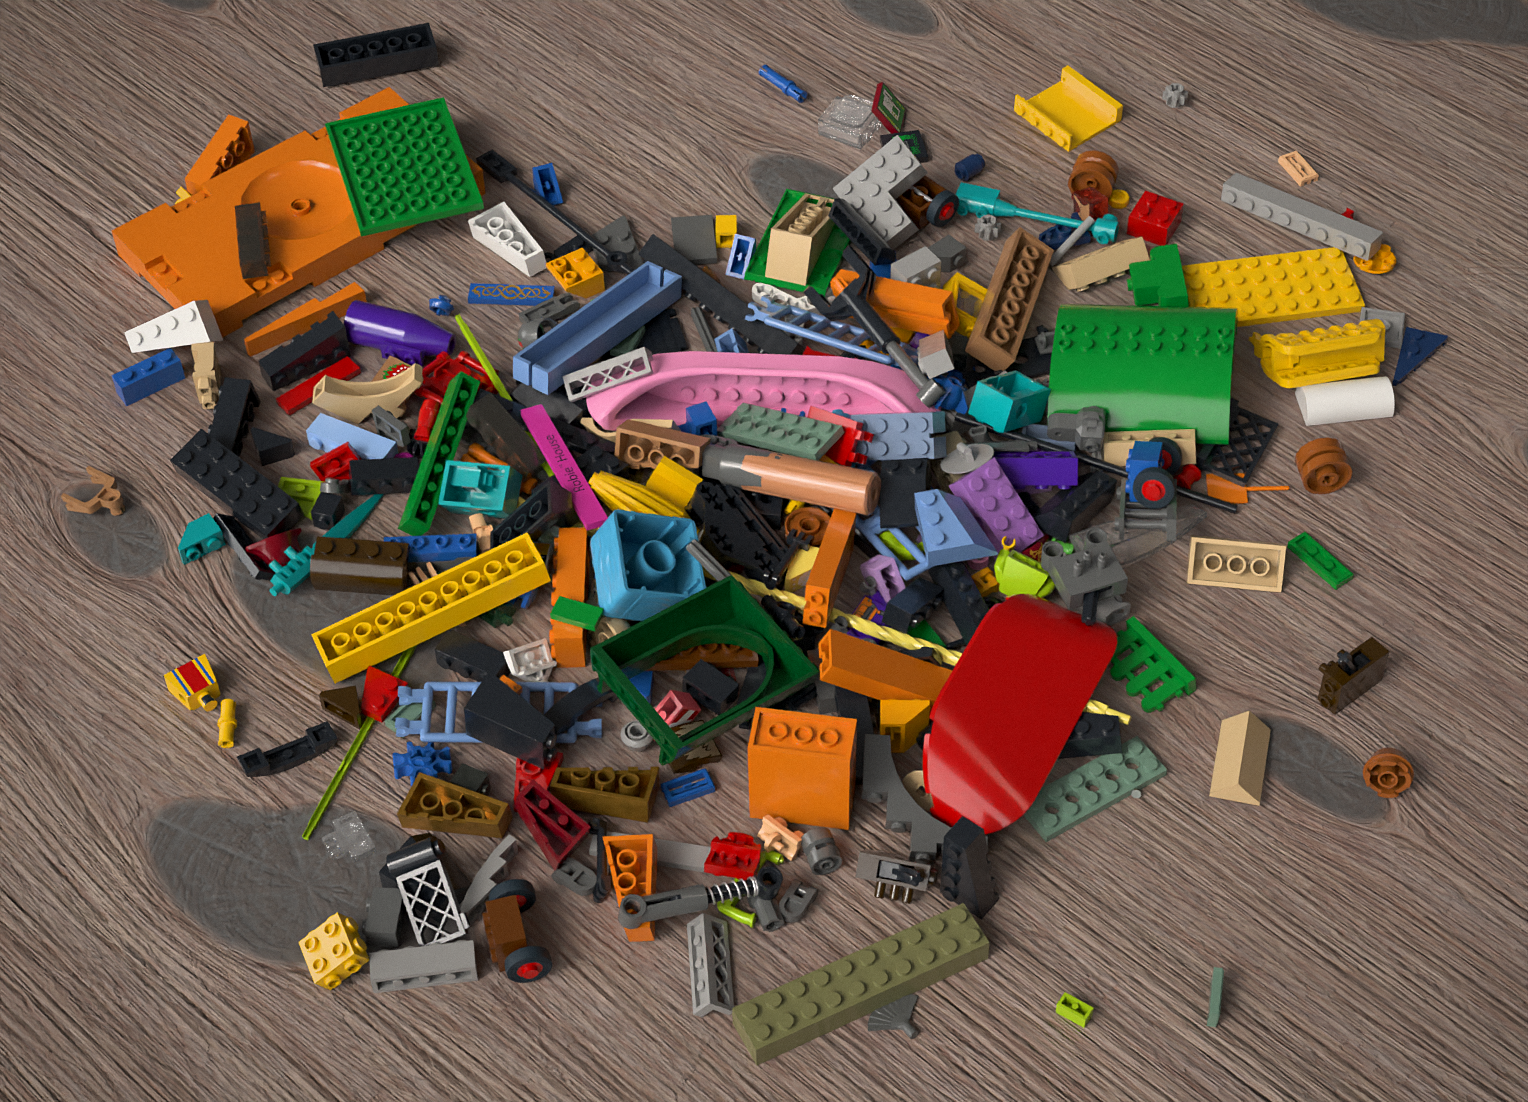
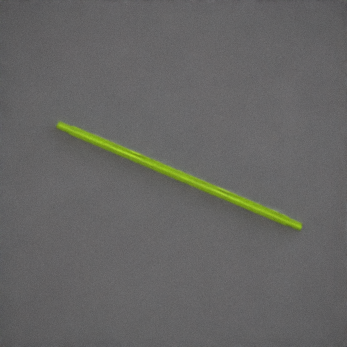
M460 314L456 315L455 319L498 393L501 397L513 401L469 327L464 323ZM521 430L548 476L554 475L532 434Z
M417 645L403 652L391 673L392 676L400 678ZM366 718L302 835L303 839L309 840L313 831L317 828L373 727L375 719Z

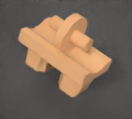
M770 815L764 816L762 828L757 835L765 842L764 850L767 852L777 850L790 861L796 859L798 850L802 847L801 837L804 834L799 830L791 832L787 829L786 821L780 816L775 819Z

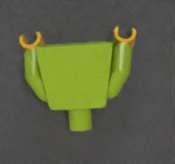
M1004 536L1001 541L1003 549L999 551L994 564L996 581L1000 584L999 591L1008 596L1013 594H1033L1041 598L1051 594L1056 586L1049 573L1041 567L1040 562L1014 550L1016 547L1015 538L1012 545H1005L1007 536Z

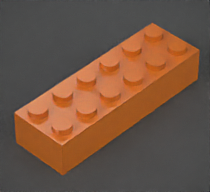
M585 527L559 528V536L554 537V551L558 552H556V555H553V568L557 570H555V574H552L554 592L551 593V604L554 606L559 596L587 603L590 568L587 530ZM550 617L552 629L549 631L550 644H552L551 656L556 658L557 668L586 667L587 629L556 621Z

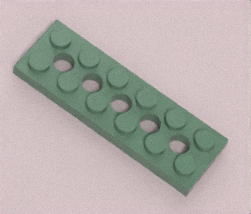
M747 403L739 405L717 429L719 437L817 461L845 433L841 425Z
M1136 736L1122 744L1123 753L1101 755L1041 788L1034 803L1026 811L1024 817L1044 841L1048 842L1127 798L1134 789L1141 790L1166 776L1167 769L1141 739ZM1133 763L1138 768L1135 770L1126 767V764ZM1108 774H1114L1119 779L1115 781L1109 780L1106 778V776ZM1089 785H1094L1099 790L1093 792L1087 790L1086 787ZM1074 796L1079 801L1076 803L1068 802L1066 798ZM1049 807L1056 808L1059 812L1056 814H1052L1046 812V809Z

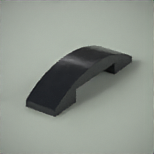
M598 677L569 692L555 703L544 716L555 724V735L557 736L574 726L575 718L607 699L614 702L619 698L611 689L601 694L597 689V685L600 682Z
M326 721L306 729V736L263 753L260 748L237 756V760L246 777L272 775L310 761L333 746L338 741V738L329 722Z

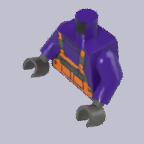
M868 576L865 580L869 586L863 581L860 583L859 589L870 595L863 597L852 615L870 620L880 626L895 629L881 622L887 603L879 590L874 589L876 587L875 578ZM838 616L834 619L835 623L831 626L833 630L859 639H872L880 646H883L885 641L866 635L855 628L847 627L848 622L843 616Z

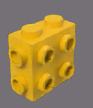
M337 912L299 941L313 981L321 987L331 990L339 986L343 980L352 973L359 971L369 961L366 952L367 946L360 938L358 924L352 917H347Z

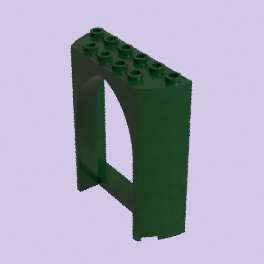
M732 575L590 648L592 670L598 673L600 680L599 685H597L598 691L602 694L611 689L661 747L659 763L662 766L679 759L753 718L756 707L771 708L809 687L816 681L820 672L816 664L804 655L802 649L791 641L787 632L783 629L781 630L774 622L773 617L761 608L757 599L752 597L745 590L744 585L738 582ZM723 643L737 645L752 650L763 657L766 677L752 696L680 737L675 734L629 680L681 651L704 644Z

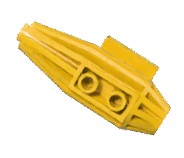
M663 456L645 486L602 470L599 474L594 472L588 484L591 485L590 488L593 493L612 511L619 509L691 519L684 507L688 505L697 484L702 482L703 479ZM696 526L697 535H698V533H699L700 530H699L698 527Z

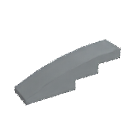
M508 835L491 853L478 871L465 895L460 910L461 913L466 912L470 926L486 911L485 902L489 901L490 891L509 876L507 864L518 854L517 841L511 835Z

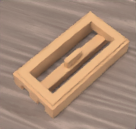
M1297 151L1279 156L1278 162L1300 187L1304 186L1305 182L1310 184L1311 180L1314 182L1318 181L1319 175Z

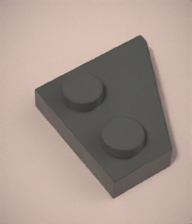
M379 405L372 409L377 435L396 441L397 445L402 447L411 442L409 437L410 430L404 421L398 420L390 411L384 410Z

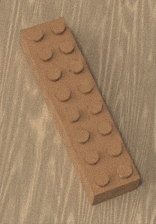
M1021 227L1005 242L965 349L967 353L994 371H1004L1015 361L1054 251Z

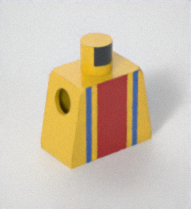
M205 654L164 675L168 690L189 710H195L201 706L205 711H212L216 708L217 701L215 699L221 693Z

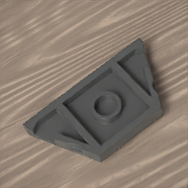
M625 215L591 235L610 251L624 252L627 255L628 265L634 270L643 265ZM593 248L599 268L602 271L611 272L612 270L607 267L606 257Z

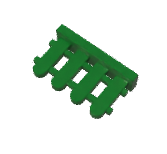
M1134 616L1126 621L1127 631L1124 632L1121 629L1117 632V648L1110 661L1114 665L1110 670L1111 678L1115 681H1121L1126 677L1129 681L1126 684V693L1131 697L1142 694L1145 698L1141 701V707L1146 713H1151L1156 709L1159 712L1162 711L1164 703L1175 695L1180 698L1183 696V691L1188 696L1195 692L1196 678ZM1130 648L1133 653L1120 661L1117 657ZM1145 664L1148 669L1135 677L1132 672ZM1161 680L1164 684L1151 693L1148 688Z

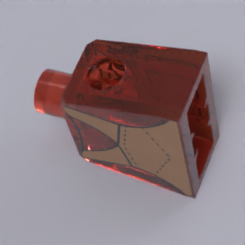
M1094 187L1076 190L1072 193L1071 199L1074 204V212L1078 213L1082 221L1088 216L1096 221L1097 218H1103L1104 215L1108 214V198Z

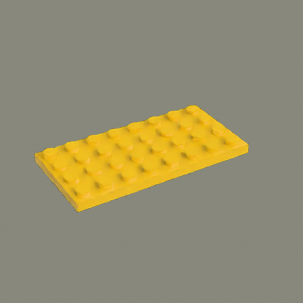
M1335 247L1182 265L1189 307L1237 308V327L1361 312V308L1365 307L1344 253Z

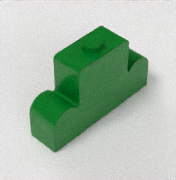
M1177 244L1154 247L1150 251L1149 261L1129 264L1130 278L1127 279L1128 291L1133 293L1135 305L1158 303V306L1189 307Z

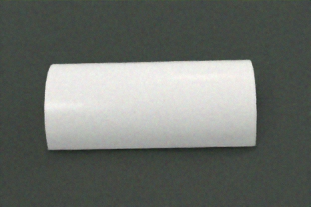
M1386 376L1320 383L1297 387L1295 391L1306 426L1393 417L1394 414L1393 388L1389 378Z

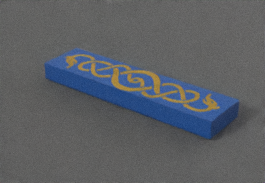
M470 283L468 304L535 306L554 297L555 286Z

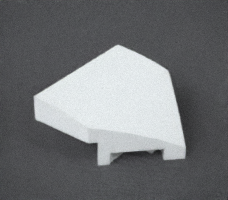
M546 638L503 652L512 675L526 682H548L552 668L557 664L552 659Z

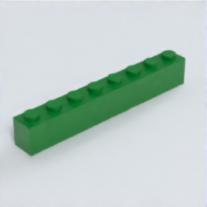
M462 371L448 384L398 526L399 530L411 536H422L430 529L439 503L446 460H454L480 384L479 380Z

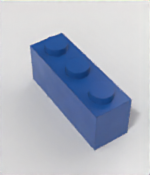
M169 348L112 375V379L118 396L126 406H129L185 379L181 360Z

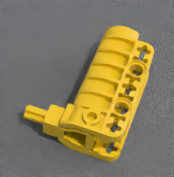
M1379 319L1361 321L1358 325L1354 323H1347L1343 327L1334 325L1329 327L1328 330L1324 328H1316L1313 332L1303 330L1298 335L1280 333L1276 336L1273 334L1261 336L1259 333L1253 332L1252 337H1249V341L1254 345V355L1261 358L1260 364L1264 373L1281 387L1296 388L1379 373L1380 362L1384 361L1385 325Z

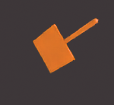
M1234 473V475L1241 478L1245 476L1244 473ZM1206 474L1208 496L1232 504L1248 503L1247 491L1290 489L1289 486L1246 487L1245 485V487H1242L1214 474Z

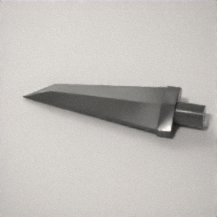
M1013 440L966 444H986L991 446L993 450L1029 452V450H1037L1036 441Z

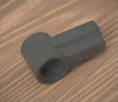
M763 881L766 885H773L770 881ZM751 895L749 898L747 897L751 909H755L763 931L770 933L784 925V919L777 905L776 897L772 900H763Z

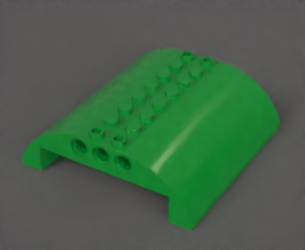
M1061 304L1057 314L1049 377V388L1051 391L1048 396V417L1054 413L1077 414L1083 407L1097 406L1106 411L1105 432L1195 429V443L1229 444L1230 402L1238 309L1222 307Z

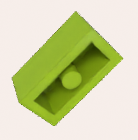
M1064 992L1056 1005V1013L1083 1028L1086 1027L1093 1016V1007Z

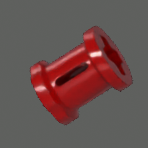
M1186 464L1183 467V471L1179 475L1174 476L1173 479H1177L1178 486L1191 489V485L1199 481L1202 475L1198 467L1193 464Z

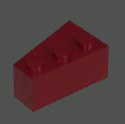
M534 779L517 796L515 809L553 870L559 869L565 859L570 857L588 837L591 827Z

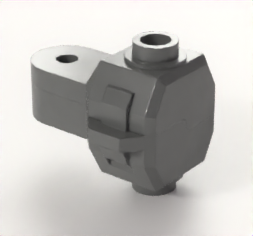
M1097 406L1083 407L1077 414H1051L1048 417L1047 436L1056 441L1075 442L1080 450H1086L1087 452L1101 451L1104 443L1106 411Z

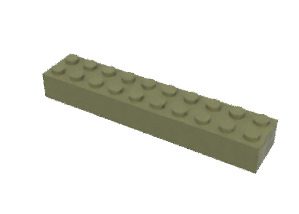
M962 903L733 1007V1025L757 1066L866 1016L895 1000L920 991L987 960L990 942L965 904Z

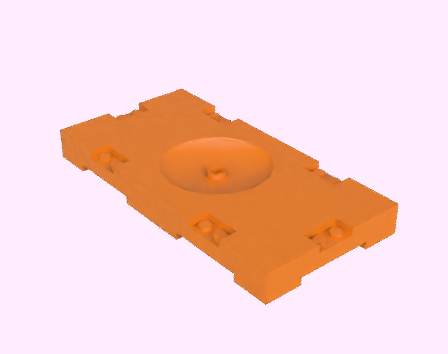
M387 87L339 112V120L409 104L390 87ZM323 127L312 134L304 130L202 183V191L171 207L164 203L113 229L112 234L118 255L139 277L143 276L174 309L192 301L208 300L223 338L243 327V319L309 283L316 287L384 250V242L417 224L361 237L326 127ZM466 155L478 190L482 196L486 194L483 170Z

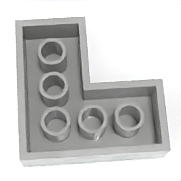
M896 135L837 184L833 190L839 198L845 199L894 250L919 230L896 199L928 172L901 138Z

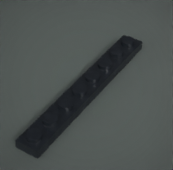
M480 388L473 401L472 410L531 433L521 417V410L528 407ZM550 417L568 449L584 454L597 445L615 456V442ZM629 468V473L635 475L638 469Z

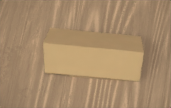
M1251 711L1222 720L1209 796L1259 806L1271 729Z

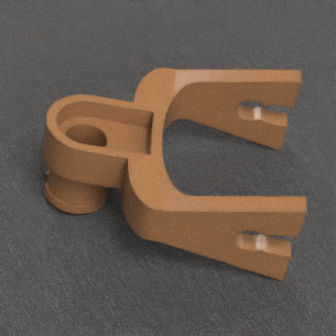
M88 466L86 470L88 474L92 475L90 477L92 483L104 485L102 490L88 502H82L65 493L61 495L63 501L67 502L65 506L68 511L92 514L102 506L109 508L111 514L115 516L125 511L123 498L120 491L116 490L117 483L114 477L91 466Z

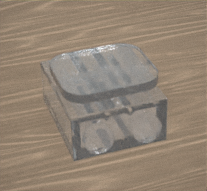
M846 95L843 98L836 96L818 119V135L861 150L866 143H869L873 133L879 130L881 122L871 111L873 105L871 101L854 95Z

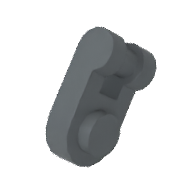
M327 477L325 482L320 484V492L344 494L350 491L349 479L339 481V479Z
M567 857L562 863L563 866L551 874L552 879L557 884L564 885L578 895H591L595 890L596 874L571 857Z
M794 879L779 903L783 919L790 923L799 921L811 903L815 901L819 890L813 886L806 887L802 881Z

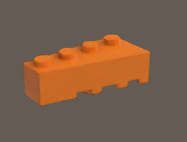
M228 114L185 177L188 192L194 195L202 191V183L247 161L255 153L248 121Z
M653 834L604 836L603 841L619 908L622 899L627 895L645 896L655 894L657 845ZM633 909L626 910L630 914H637ZM655 920L642 923L635 929L624 928L629 942L655 941Z

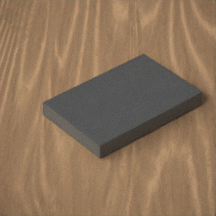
M712 215L671 218L673 246L677 252L695 265L717 263Z

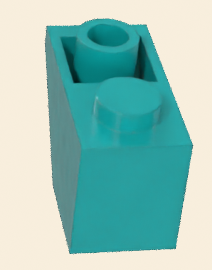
M209 513L189 522L178 546L182 563L186 565L224 546L222 530Z

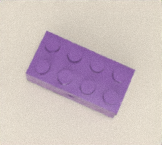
M995 457L949 485L954 496L960 497L998 554L1003 549L1001 541L1004 536H1007L1005 542L1007 546L1012 545L1015 538L1016 547L1014 550L1019 553L1044 536Z

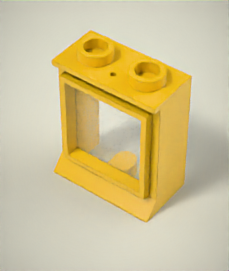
M957 272L943 285V290L952 291L960 324L956 332L967 336L969 339L988 289Z

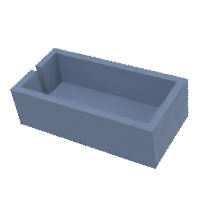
M945 411L851 415V419L863 423L862 430L874 434L872 443L858 440L855 450L857 453L868 456L867 460L936 459L947 457L946 436L931 438V433L945 432Z

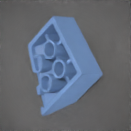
M939 489L914 493L915 511L928 567L998 555L997 550L960 497Z

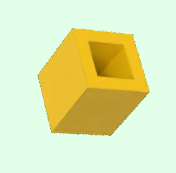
M716 215V248H732L734 236L737 234V215Z

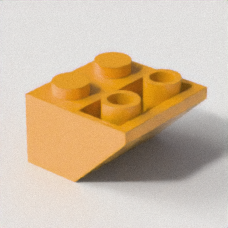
M583 247L546 263L548 270L566 292L587 299L605 291L603 271Z
M880 700L879 735H890L891 753H904L916 743L919 732L929 725L930 700Z

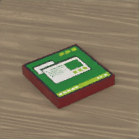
M881 82L877 84L871 111L891 134L899 133L902 130L906 108L886 84Z

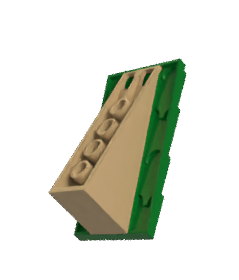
M786 189L745 271L744 279L790 290L795 289V291L803 292L810 285L825 297L831 286L830 282L835 277L843 261V251L851 243L846 234L828 216L834 198Z

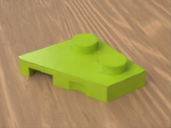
M281 477L278 487L296 500L304 516L312 520L311 510L320 494V484L324 481Z

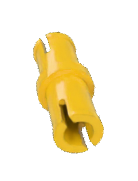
M233 699L221 701V715L217 725L220 729L218 745H221L222 748L234 746V729L237 727V720L235 719L237 703Z

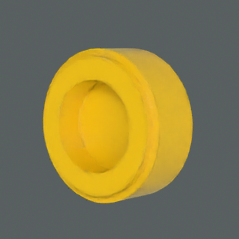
M1113 190L1108 198V203L1113 208L1123 209L1129 204V194L1124 190Z

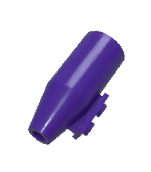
M355 300L350 304L345 315L344 326L348 342L381 350L382 358L385 359L393 356L411 366L416 363L423 367L424 356H437L442 351L451 355L456 346L455 334L418 314Z

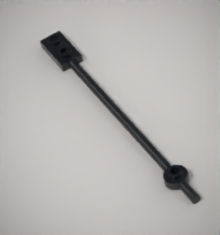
M493 149L476 158L477 165L500 183L507 180L606 257L608 269L615 272L623 271L627 275L634 271L628 265L627 255L624 252L610 251L516 177L518 175L517 168Z

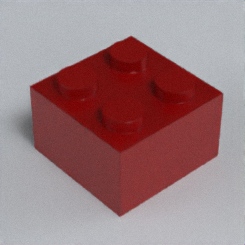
M1145 190L1129 215L1127 234L1133 237H1143V240L1159 246L1167 245L1181 223L1184 203Z

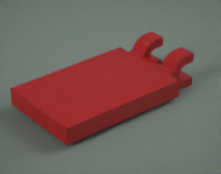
M810 406L807 418L841 425L845 432L824 455L832 461L851 467L852 462L865 465L868 456L855 452L858 440L872 443L874 434L862 430L863 423Z

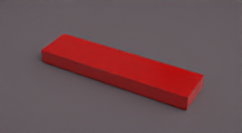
M347 356L277 397L276 402L290 416L313 402L314 386L325 375L349 381L361 373L360 367Z

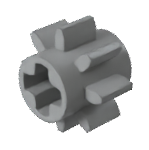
M1172 83L1166 86L1162 99L1166 100V105L1169 107L1178 108L1185 104L1188 91H1184V86L1181 84Z
M984 215L977 219L975 233H979V238L982 240L990 241L994 237H998V232L1001 231V223H996L997 218L992 215Z

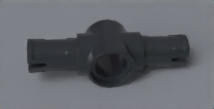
M765 595L762 598L761 605L773 617L774 622L781 630L783 629L788 632L794 639H800L804 636L805 628L798 623L797 617L794 615L796 607L793 604L777 601L773 595Z

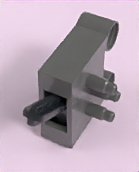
M1092 528L1087 531L1084 550L1063 556V546L1056 541H1048L1042 547L1041 567L1049 573L1068 610L1083 606L1081 621L1086 626L1096 622L1098 601L1126 593L1128 577L1107 542L1106 532L1100 528Z

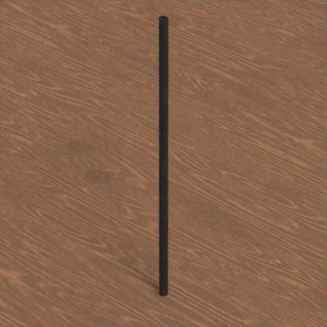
M959 412L956 413L954 421L972 427L985 425L987 432L1011 440L1036 441L1037 448L1044 451H1073L1013 430L999 433L987 423L978 422L974 417ZM1074 451L1078 457V462L1128 478L1126 468ZM1177 485V495L1234 514L1238 505Z

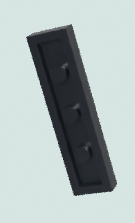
M216 513L213 517L214 521L222 530V534L228 541L229 547L236 552L239 560L250 571L249 574L256 580L270 581L276 573L260 557L245 550L247 546L254 543L235 517Z

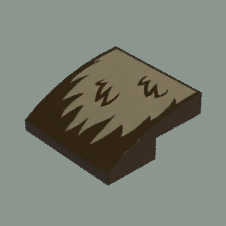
M704 720L687 722L671 727V729L680 737L705 722ZM713 739L668 764L673 774L694 772L698 765L720 762L722 754Z

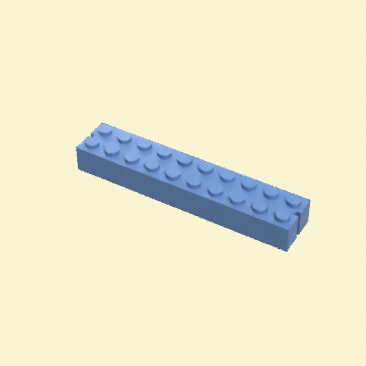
M647 261L513 356V379L528 386L532 385V388L549 395L564 384L562 376L586 368L680 299L682 276L666 269L664 271L663 283V268Z

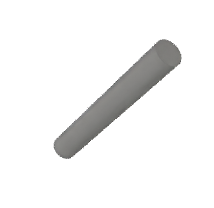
M1088 216L1055 251L1049 266L1053 267L1095 222L1092 217Z

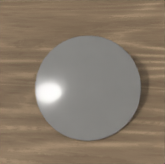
M960 442L957 444L956 450L942 459L940 466L946 473L960 474L970 472L992 459L994 450L986 444L966 445Z

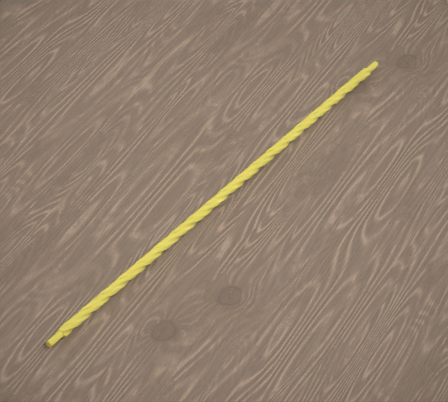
M519 497L517 508L526 500ZM580 520L571 528L584 527ZM600 527L588 530V536L592 537ZM702 566L704 577L717 581ZM728 571L738 582L744 585L749 593L761 597L773 595L777 601L791 603L797 610L804 612L806 604L804 597L776 588L769 590L762 582L746 579L737 573ZM836 608L832 609L829 618L830 622L835 623L834 619L838 616H843L848 622L847 627L855 628L866 635L892 642L908 650L933 647L943 658L942 662L955 666L962 655L960 652L947 650L932 642L911 637L908 634L886 626L877 625L870 620L852 614H845ZM1091 699L1083 711L1086 713L1116 715L1119 717V722L1129 725L1131 720L1130 715L1110 709L1109 705Z

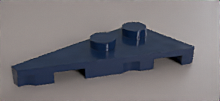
M1077 212L1071 214V219L1081 220ZM1056 224L1054 227H1050L1039 234V240L1053 250H1057L1077 228ZM1086 231L1073 246L1090 243L1091 236L1089 232Z
M1406 327L1392 386L1402 383L1407 379V375L1412 370L1416 371L1426 362L1427 358L1432 357L1437 348L1446 344L1448 336Z

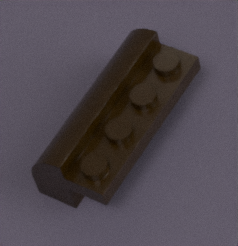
M317 536L314 555L311 554L310 561L312 585L315 590L394 596L408 589L410 577L407 564L410 545L409 543Z

